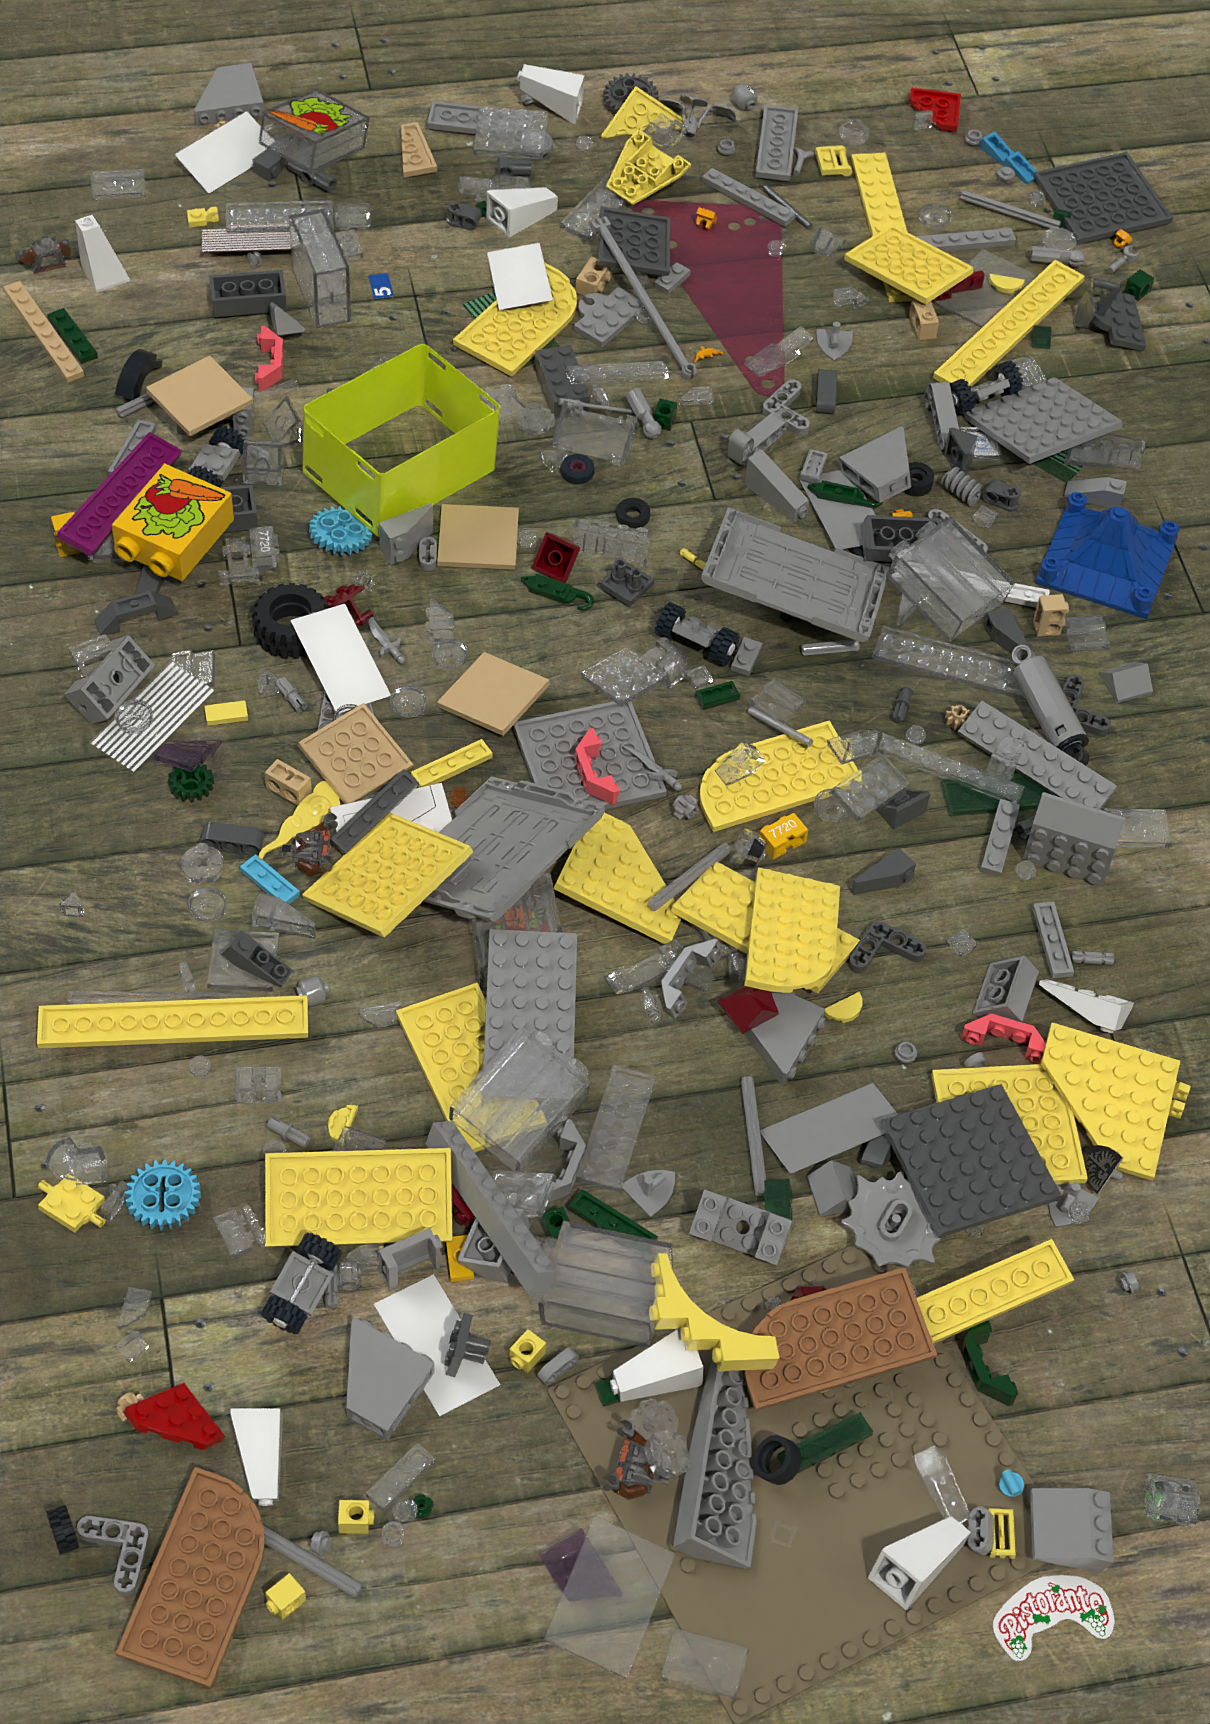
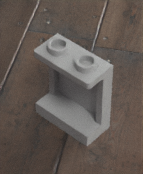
M430 1228L379 1250L380 1274L389 1291L398 1288V1273L427 1260L432 1262L435 1269L440 1268V1259H442L440 1248H442V1242L437 1234L434 1235Z

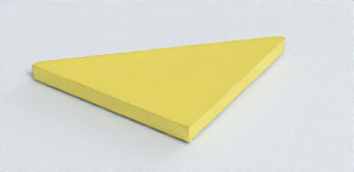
M635 86L600 136V139L631 136L638 129L644 133L683 128V117Z

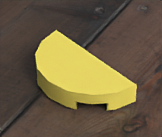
M989 274L990 285H993L998 292L1011 294L1018 289L1021 290L1025 282L1024 279Z
M860 992L825 1008L824 1016L829 1020L834 1019L842 1021V1023L853 1021L859 1016L862 1009V996Z
M346 1105L347 1107L341 1108L338 1111L335 1110L330 1116L328 1131L336 1144L344 1146L358 1112L357 1105Z

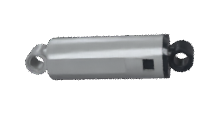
M1026 645L1015 647L1012 652V659L1018 666L1015 668L1013 675L1048 742L1071 757L1080 752V756L1076 760L1086 766L1090 757L1084 747L1088 744L1089 739L1046 658L1036 656ZM1028 654L1025 660H1021L1023 655Z

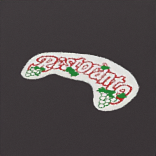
M1055 1575L1033 1580L1015 1593L996 1614L993 1620V1630L997 1640L1013 1660L1022 1661L1028 1658L1031 1653V1638L1033 1634L1050 1628L1061 1620H1074L1085 1627L1091 1634L1101 1639H1106L1111 1635L1115 1620L1109 1598L1100 1586L1078 1576Z

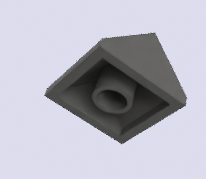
M952 427L949 428L944 456L952 469L958 467L959 472H965V477L973 461L978 436Z
M905 789L874 807L894 830L926 812L930 793L925 790Z

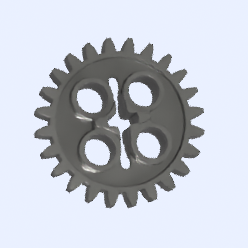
M626 73V77L619 74V79L614 76L613 81L609 80L608 85H605L603 94L604 102H606L605 106L609 107V111H614V115H616L635 86L658 101L657 86H653V81L648 82V77L642 79L641 74L638 77H635V73L632 76Z

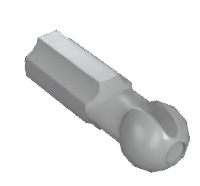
M1033 246L1031 252V262L1051 264L1054 260H1057L1064 265L1080 267L1085 259L1084 254L1080 250L1066 251L1058 248Z
M634 388L627 393L626 398L636 417L644 426V435L650 439L657 438L661 433V425L653 419L652 411L640 388Z

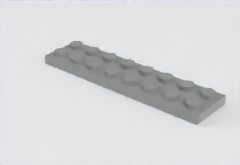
M984 701L979 703L958 730L960 736L1054 796L1101 810L1117 789V785Z

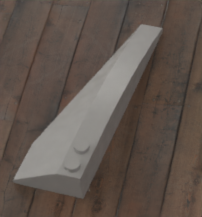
M712 1358L690 1446L673 1548L694 1558L749 1569L757 1521L752 1504L755 1503V1493L751 1492V1480L754 1478L753 1469L750 1468L749 1464L752 1450L750 1421L746 1418V1409L749 1407L748 1398L745 1397L744 1386L746 1385L743 1370L718 1371L717 1363H714Z

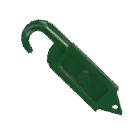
M824 480L820 483L808 484V489L818 495L817 498L868 508H877L883 503L864 499V493L859 488Z
M537 573L535 576L521 577V582L529 589L530 593L563 604L572 602L576 597L588 601L587 605L577 606V609L582 611L590 609L594 604L591 594L572 587L573 585Z

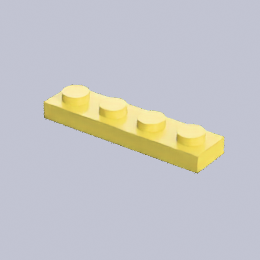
M481 739L412 771L411 776L419 782V788L438 784L491 759L493 753Z

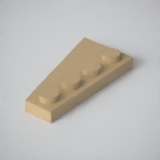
M418 122L401 125L403 177L437 172V165Z

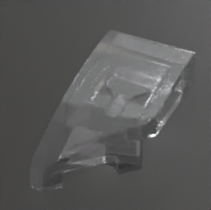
M852 287L833 289L836 307L854 303L855 308L870 304L866 296Z
M123 1180L117 1186L113 1183L109 1185L110 1196L101 1205L102 1216L109 1222L115 1217L125 1199L127 1183Z

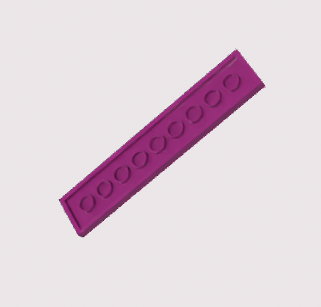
M149 432L62 526L56 537L91 557L113 533V522L164 463L172 466L178 460L182 450Z

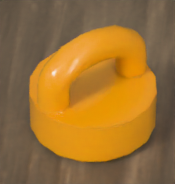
M1119 229L1115 234L1114 245L1119 248L1125 244L1129 245L1132 237L1124 230Z

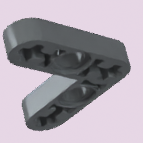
M1070 675L1062 690L1065 696H1071L1074 699L1069 701L1076 716L1086 718V722H1080L1084 731L1097 736L1107 735L1111 726V722L1107 717L1076 707L1084 687V679L1079 675ZM1073 683L1077 684L1075 690L1071 689Z
M876 921L869 926L852 952L849 959V968L855 973L865 972L881 947L910 961L920 962L925 957L926 945L906 933L883 922ZM898 938L902 940L903 944L895 945L892 939ZM871 944L874 949L871 951L865 950L863 945ZM861 955H862V956H863L862 963L860 962L859 964H856L855 962H858L859 959H860V957H861Z

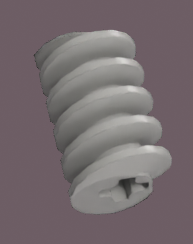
M954 467L943 476L940 484L950 490L951 493L956 494L958 498H962V501L967 502L969 506H973L981 497L982 484L978 483L976 485L975 479L970 481L971 476L966 475L964 477L965 472H959V468Z

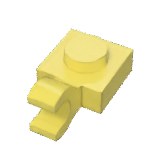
M211 207L206 212L205 208L187 210L189 228L207 226V222L219 221L217 207Z

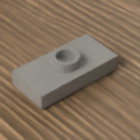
M810 449L800 474V480L818 483L827 461L828 453Z

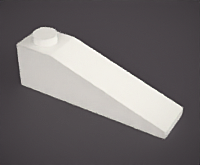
M1048 979L1040 980L1039 982L1040 986L1090 1022L1101 1026L1100 1030L1109 1033L1122 1028L1134 1004L1133 1002L1110 995H1099L1097 997L1094 991L1087 989L1075 991L1074 986Z

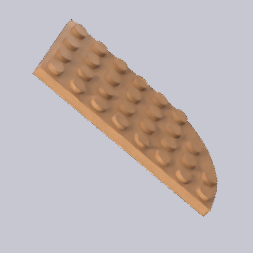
M904 1267L797 1298L774 1308L755 1327L752 1334L775 1336L780 1359L774 1369L744 1370V1375L754 1410L758 1411L937 1357V1352L906 1268Z
M194 1467L115 1654L117 1657L212 1689L259 1573L265 1551V1534L259 1511L249 1496L236 1483L218 1474Z

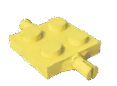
M67 1174L55 1186L50 1185L45 1180L38 1184V1189L47 1193V1196L38 1204V1209L74 1233L89 1221L99 1228L105 1224L106 1219L96 1214L97 1209L105 1202V1197L70 1174Z

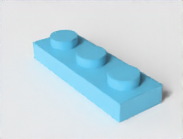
M256 854L240 866V871L283 908L300 896V891L266 862L260 860Z

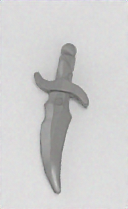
M374 618L368 619L373 636L383 645L380 650V656L383 657L385 653H391L398 663L403 664L405 658L398 650L401 639L397 638V641L392 643L390 636L379 627Z
M623 746L644 762L649 769L654 771L650 772L649 777L656 780H664L676 791L681 790L682 785L672 777L677 776V771L672 769L663 770L662 767L645 754L633 748Z

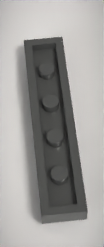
M403 769L330 839V842L345 855L419 785V782Z

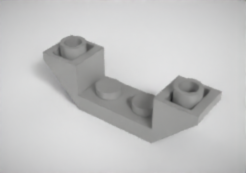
M712 939L685 947L662 979L661 984L666 1007L672 1018L676 1019L686 1007L687 1000L682 991L678 989L682 987L687 975L694 970L696 963L699 962L712 968L715 962L721 958L723 950L718 940Z
M567 1119L564 1127L560 1126L557 1134V1139L560 1140L559 1149L569 1152L566 1162L569 1163L567 1169H562L559 1179L544 1175L542 1183H537L534 1195L537 1196V1205L539 1206L571 1193L585 1158L586 1145L573 1121Z

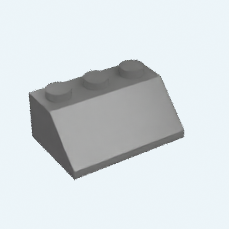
M1025 955L990 963L973 1014L980 1018L989 1014H995L1022 1022L1039 971Z
M514 1208L529 1230L531 1223L524 1209ZM475 1218L457 1261L487 1280L507 1283L512 1270Z

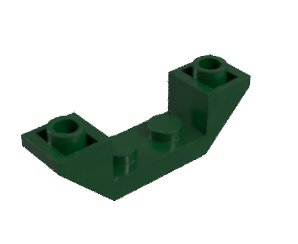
M987 1320L969 1329L961 1351L978 1392L1007 1406H1012L1018 1395L1015 1382H1011L1008 1374L991 1378L990 1368L984 1364L982 1359L983 1353L980 1345L987 1343L990 1333H992L991 1324Z

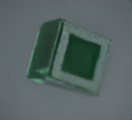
M1055 208L1053 219L1060 221L1059 229L1068 231L1065 226V218L1071 219V211Z
M1033 326L1031 335L1032 348L1050 349L1051 327Z

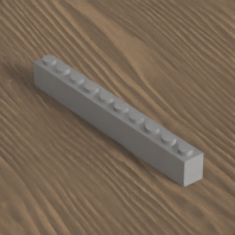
M433 1122L426 1145L429 1149L451 1148L452 1184L528 1295L549 1293L557 1269L454 1122Z

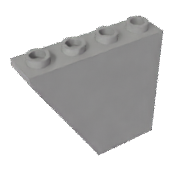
M251 63L217 67L194 109L196 125L231 121L246 111L252 117L264 116L263 99Z
M902 426L839 457L841 473L879 503L911 488L905 434Z
M771 992L779 1014L747 1031L744 1035L780 1084L785 1086L788 1079L794 1078L798 1069L796 1067L798 1062L802 1063L804 1061L807 1047H812L817 1036L815 1033L817 1030H822L826 1019L823 1018L825 1009L792 993Z
M354 1317L351 1321L347 1418L388 1441L434 1375L435 1363L429 1356L425 1354L420 1355L413 1351L408 1344L395 1341L387 1332H380L374 1329L369 1322L365 1320L360 1321Z

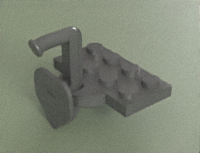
M1092 278L1091 286L1093 289L1095 287L1103 288L1099 293L1100 301L1094 303L1091 291L1084 293L1078 304L1075 327L1088 329L1096 325L1108 331L1112 345L1144 351L1146 342L1135 297L1130 294L1119 293L1121 288L1118 283Z

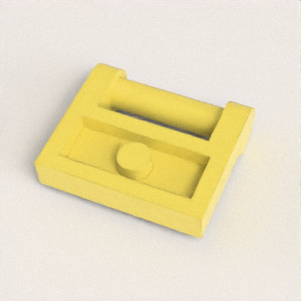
M844 146L816 147L815 154L821 175L842 174L847 177L852 174V168L848 164L847 151ZM835 155L840 158L841 165L839 166Z

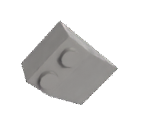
M432 503L379 523L380 551L390 565L409 558L419 547L420 540L424 537H429L433 533Z

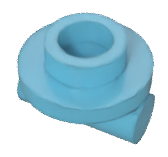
M1010 1469L1005 1470L1001 1473L1002 1477L999 1483L1002 1493L1008 1497L1019 1496L1024 1489L1022 1477L1017 1473L1011 1472Z

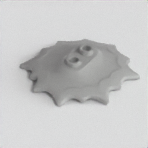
M898 1172L895 1178L890 1181L881 1177L876 1182H869L862 1176L857 1175V1194L855 1198L848 1202L851 1215L841 1220L842 1224L854 1233L856 1239L855 1247L871 1255L878 1267L886 1264H897L907 1268L914 1261L934 1263L933 1246L941 1238H938L911 1183L904 1179L901 1172Z

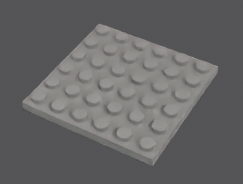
M1051 378L1048 381L1035 384L1012 395L1003 396L1001 399L990 401L985 405L975 407L964 413L965 420L1029 464L1122 428V420L1057 378Z
M630 698L517 721L513 725L532 782L535 784L567 791L576 798L605 805V810L661 798L667 795L663 780L649 777L650 772L654 771L623 747L633 748L654 760ZM590 728H594L596 736H600L602 747L599 748V756L591 758L592 771H596L598 778L612 775L614 783H618L620 795H617V804L612 805L586 793L576 766V747Z

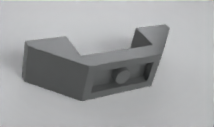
M149 590L111 601L94 621L100 636L120 631L119 620L155 611L158 620L178 615L170 597Z

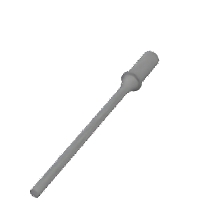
M559 398L558 401L560 406L575 407L576 409L589 407L635 414L631 409L588 404L579 401V399Z

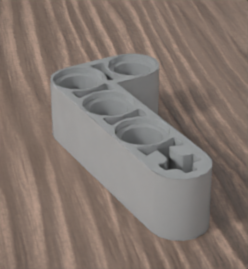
M948 381L929 383L924 394L925 406L927 409L931 408L940 450H945L949 428L959 429Z
M771 413L746 434L739 429L735 430L729 438L727 456L741 466H746L749 457L759 450H766L783 436L788 428V423Z

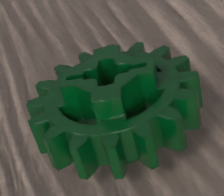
M188 761V765H184L181 762L180 768L173 767L174 773H169L168 785L171 794L175 793L176 799L182 797L183 802L187 798L191 802H194V798H198L201 801L202 795L209 796V790H213L214 777L212 776V770H207L206 764L200 766L199 761L195 765L191 761Z

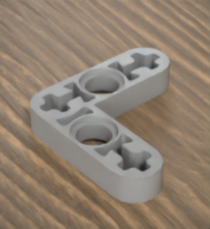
M797 380L785 382L763 403L762 413L766 417L773 413L783 419L782 416H789L790 419H783L788 423L787 429L802 436L809 432L810 422L807 418L788 408L800 395L801 383ZM778 397H784L786 400H779Z
M85 1516L80 1519L77 1524V1531L83 1541L122 1547L114 1578V1586L116 1592L123 1597L133 1595L138 1587L149 1543L147 1527L140 1523L95 1516ZM89 1524H92L93 1529L90 1530L89 1533H85L84 1528H87ZM109 1528H119L120 1534L115 1538H109L106 1535ZM137 1532H141L142 1537H139L137 1542L138 1548L134 1547L135 1542L133 1536H135ZM130 1554H135L139 1557V1560L135 1565H127L125 1558ZM126 1572H129L130 1584L126 1588H122L121 1583L125 1582Z

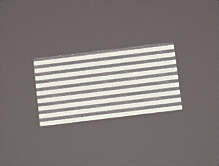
M169 662L90 743L134 772L214 690L172 662Z

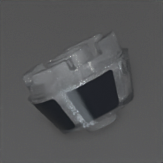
M745 827L744 832H740L733 845L735 846L733 850L734 855H729V862L735 864V867L754 869L765 858L767 842L754 829L750 830Z

